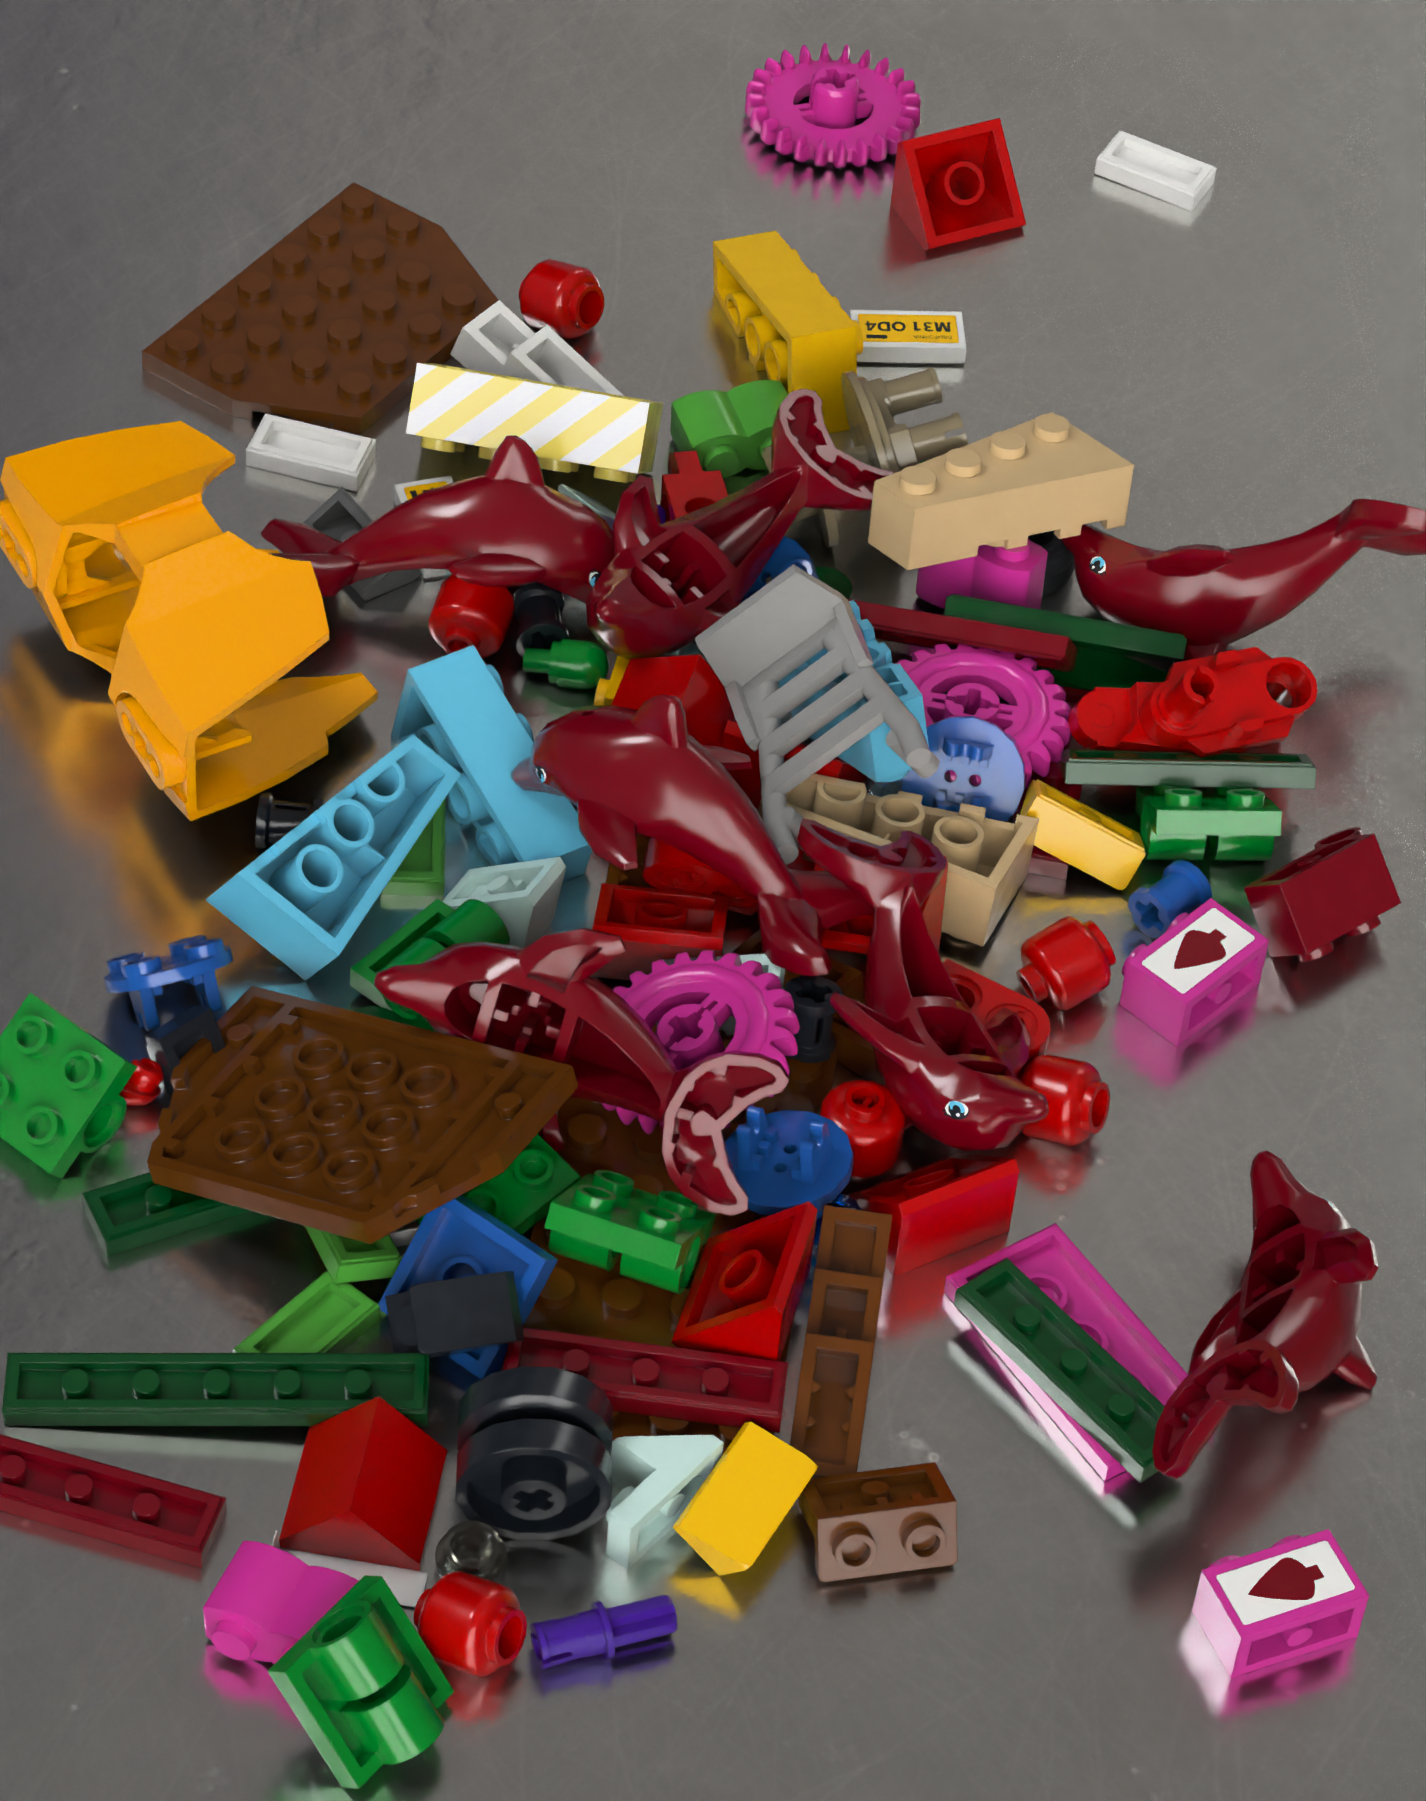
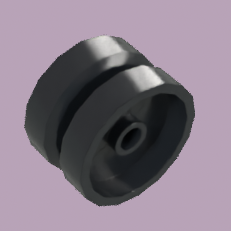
M521 1366L494 1372L472 1384L459 1401L457 1449L459 1452L457 1453L455 1502L466 1519L493 1534L515 1540L542 1541L575 1535L598 1523L611 1507L612 1457L610 1455L613 1438V1406L603 1389L579 1374L555 1367Z

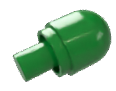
M562 639V641H553L551 650L526 647L523 657L524 672L548 674L549 683L557 684L558 687L583 690L595 688L600 678L606 679L610 667L609 658L605 650L594 642Z

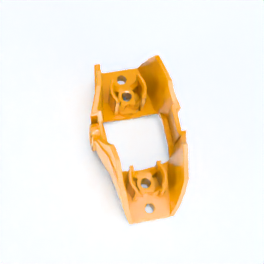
M182 421L124 428L69 439L5 457L0 478L4 488V499L0 500V548L26 587L32 589L41 608L67 650L96 663L112 674L107 694L116 712L126 741L158 789L165 792L169 799L190 821L243 802L287 780L327 756V738L378 700V691L361 672L322 677H290L278 680L329 641V627L322 595L311 561L290 560L273 556L268 553L280 552L271 549H256L232 532L227 531L223 533L203 505L202 495L215 477L235 464V455L207 435Z

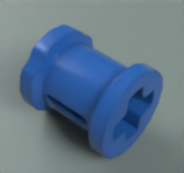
M1177 860L1164 870L1162 879L1150 888L1140 887L1129 897L1128 908L1134 923L1143 933L1153 939L1159 938L1166 932L1177 916L1184 912L1192 913L1212 898L1211 886L1199 868L1190 862Z

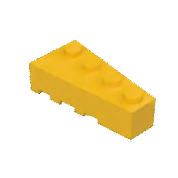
M777 231L713 241L714 294L737 337H745L749 353L748 358L755 371L766 370L769 380L782 382L787 394L802 388L816 391L822 399L823 420L828 433L850 430L844 404L841 377L842 373L851 370L857 375V355L863 352V335L856 320L852 321L841 308L838 299L830 295L820 283L818 275L807 268L800 259L797 250L791 249Z

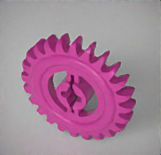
M824 43L819 60L817 61L811 58V53L806 45H802L800 49L799 64L795 63L793 55L785 49L781 54L780 64L776 60L768 58L765 62L764 70L757 68L753 73L752 81L747 85L745 113L750 118V127L760 134V139L768 145L776 144L775 151L780 154L794 153V160L799 162L813 159L814 165L824 167L827 162H833L836 168H845L847 162H852L855 166L859 167L867 165L868 158L874 162L885 160L887 153H897L898 142L914 138V131L920 125L921 98L918 93H915V82L913 80L904 81L905 73L903 68L893 70L889 74V59L887 57L879 61L875 69L872 70L870 69L871 54L869 49L863 53L859 62L854 64L851 63L848 44L844 46L840 58L835 61L829 55L827 43ZM810 96L809 103L796 105L803 98ZM869 117L862 124L855 126L856 119Z
M942 643L935 645L934 654H930L926 650H918L912 653V661L904 659L895 663L903 667L923 695L926 727L934 723L933 721H941L950 716H976L997 724L1005 733L1010 734L1016 740L1020 755L1025 763L1026 789L1031 782L1032 770L1041 777H1046L1049 773L1050 762L1058 763L1061 761L1064 746L1069 743L1071 737L1068 719L1072 709L1065 702L1066 692L1064 689L1054 684V676L1044 669L1036 671L1037 662L1033 659L1025 657L1018 661L1015 659V654L997 653L993 650L981 648L973 649L970 646L958 644L957 649L951 650L947 644ZM998 696L1007 701L1009 705L1000 704ZM949 770L945 773L948 775L950 782L956 780L957 775L954 771ZM976 774L971 775L970 780L972 784L980 785V776Z
M704 950L700 953L697 960L691 961L688 953L684 952L677 954L674 964L669 966L662 959L652 962V973L648 975L641 971L634 972L629 976L632 983L630 988L618 986L613 989L645 1020L651 1029L659 1021L657 1027L658 1039L666 1048L678 1071L695 1064L708 1055L728 1051L760 1053L779 1061L789 1076L790 1070L785 1056H795L798 1053V1046L794 1035L800 1030L799 1021L793 1012L794 1002L791 994L782 989V984L777 975L764 973L760 962L750 960L742 964L739 954L727 953L717 961L713 950ZM732 1016L736 1020L734 1037L727 1048H725L718 1029ZM602 1103L608 1111L616 1109L624 1125L631 1124L637 1116L643 1131L647 1134H651L658 1121Z

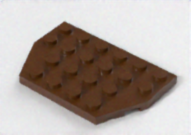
M353 182L142 351V367L151 374L232 417L252 419L254 411L290 416L291 420L361 435L413 391L417 363L442 365L453 357L450 353L462 327L499 300L442 226Z
M251 986L217 1021L226 1047L214 1053L211 1041L202 1037L180 1059V1064L173 1068L170 1080L174 1091L169 1108L161 1110L158 1121L160 1134L152 1142L147 1165L155 1184L372 1244L503 1173L579 1086L574 1068L571 1065Z

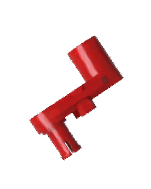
M1258 647L1241 650L1234 649L1219 652L1216 655L1176 662L1170 667L1165 681L1160 683L1142 703L1140 710L1141 725L1146 734L1156 743L1165 747L1185 746L1196 755L1201 756V758L1252 747H1265L1272 743L1284 741L1288 737L1292 724L1315 702L1318 692L1317 683L1311 670L1301 661L1291 657L1271 658Z

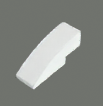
M500 300L462 327L450 353L464 367L471 370L624 396L548 325L544 326L537 333L533 332Z

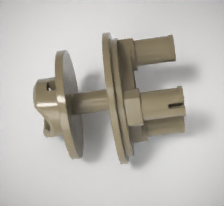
M933 367L886 382L882 378L867 381L865 377L858 378L852 370L842 373L841 382L844 404L855 446L842 452L867 465L896 473L906 467L917 465L918 462L935 458L952 449L968 445L966 433L950 438L945 437L946 432L964 427L958 412L910 428L905 423L896 424L894 421L895 415L943 402L941 386ZM770 445L764 447L762 457L771 473ZM803 507L799 511L793 522L813 517L825 546L829 548L839 544L834 510Z

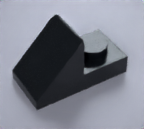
M513 1271L412 1285L407 1292L385 1296L394 1353H420L422 1355H429L430 1360L524 1341Z

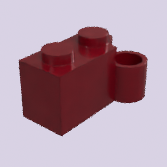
M1354 827L1329 835L1318 841L1314 845V850L1243 887L1260 932L1269 939L1267 949L1270 957L1297 955L1299 962H1307L1325 956L1335 949L1333 940L1344 934L1346 936H1355L1376 928L1382 923L1380 914L1401 904L1375 834L1363 835L1360 827Z

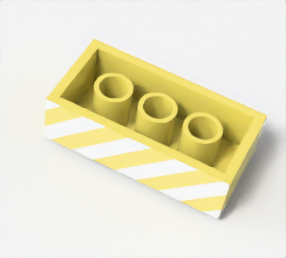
M417 363L406 434L422 436L420 444L422 448L443 452H465L466 444L479 446L478 457L489 460L492 459L495 451L506 436L516 435L533 449L538 457L541 469L570 473V471L578 472L579 464L595 466L594 478L628 483V481L634 482L637 474L648 473L653 470L664 403L442 364Z

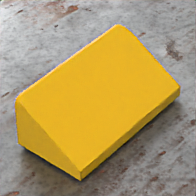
M1038 779L1031 781L1020 815L1039 818L1034 846L1117 890H1124L1146 855L1140 833Z
M746 1422L673 1525V1529L719 1576L745 1571L753 1565L816 1472L818 1466L799 1450L753 1422Z

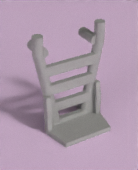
M794 564L695 637L698 648L725 687L735 719L746 744L753 751L759 750L763 821L785 864H789L797 858V846L802 850L798 844L797 837L802 818H804L793 807H787L786 793L882 723L886 722L891 728L885 739L886 744L920 777H930L937 771L940 764L939 759L930 751L919 722L872 666L874 664L849 601L840 592ZM825 648L828 653L779 688L780 680ZM845 672L847 674V678L793 717L791 713L793 709ZM863 697L868 700L867 703L784 763L785 754Z

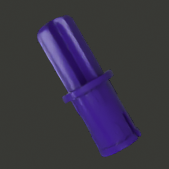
M667 1595L647 1598L607 1609L601 1601H596L591 1604L590 1610L558 1619L554 1618L531 1623V1643L536 1661L542 1670L564 1664L568 1661L600 1654L603 1655V1658L610 1659L615 1656L616 1647L674 1633L678 1628L677 1614L670 1596Z

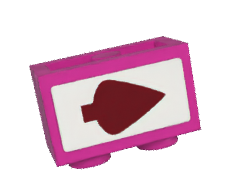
M1210 898L1192 913L1184 912L1177 916L1166 932L1150 945L1141 944L1130 953L1122 967L1124 981L1119 1005L1174 1046L1178 1047L1260 983L1269 939Z
M1326 1529L1305 1537L1301 1535L1287 1536L1276 1542L1271 1548L1243 1557L1229 1555L1218 1559L1208 1568L1201 1571L1192 1612L1229 1677L1232 1679L1358 1637L1369 1594L1331 1531Z

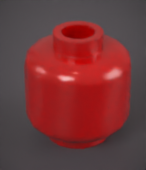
M544 260L532 268L519 288L521 313L525 323L536 331L548 325L561 338L576 339L594 327L603 314L605 305L604 294L597 276L585 267L558 260Z
M451 574L442 582L428 619L430 635L447 654L474 645L481 658L490 657L499 651L505 639L515 610L513 596L506 587H484L467 583Z
M1067 916L1022 943L1020 949L1023 968L1016 971V975L1022 989L1030 999L1037 1004L1045 1000L1052 1008L1064 1012L1084 1002L1110 984V967L1116 964V958L1107 938L1094 922L1089 920L1082 923L1074 917Z
M1042 1054L1031 1059L1023 1072H1018L1016 1075L1027 1086L1046 1096L1048 1101V1115L1038 1122L1027 1123L1022 1131L1026 1136L1047 1142L1076 1146L1085 1142L1091 1134L1099 1133L1103 1128L1109 1111L1110 1090L1108 1085L1102 1082L1098 1070L1090 1063Z
M854 1080L843 1082L829 1091L821 1103L820 1116L832 1120L847 1134L854 1157L851 1177L862 1179L875 1177L891 1169L901 1154L906 1117L887 1087L875 1081Z
M454 1571L441 1577L432 1588L425 1590L421 1594L414 1610V1625L435 1661L478 1677L492 1674L498 1671L501 1666L510 1664L519 1654L526 1637V1616L521 1610L520 1602L514 1591L502 1584L462 1571Z

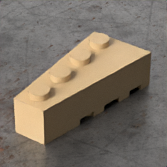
M1053 412L1042 414L1020 425L996 432L989 437L961 448L952 449L943 455L914 466L906 467L899 472L874 481L868 543L906 570H912L975 557L978 554V546L985 544L993 547H1005L1007 550L1026 546L1029 535L1054 531L1058 539L1081 535L1083 524L1101 521V525L1106 530L1125 526L1134 464L1070 424L1066 418Z
M812 774L786 793L787 807H793L805 819L814 820L847 836L883 846L896 842L901 837L902 831H912L934 844L943 856L947 857L948 861L941 931L954 938L966 940L983 947L1027 877L1039 818L1017 814L1015 824L984 818L986 812L984 807L961 803L958 813L923 806L921 804L923 795L904 791L883 797L868 795L864 783L819 774ZM761 799L758 813L763 820ZM803 852L804 860L815 863L809 856H807Z

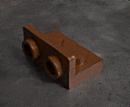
M935 1462L811 1478L798 1497L799 1507L815 1538V1569L822 1582L949 1566L957 1562V1501Z

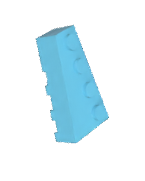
M474 645L408 669L391 738L399 745L410 735L414 734L461 773L447 794L448 811L460 826L473 823L477 829V848L490 865L495 866L561 857L566 865L563 883L584 875L592 849L579 831L578 812L575 811L571 802L566 797L545 792L523 790L511 779V772L519 762L531 756L534 737L527 719L521 713H515L506 699L503 684L496 669L492 665L484 663Z

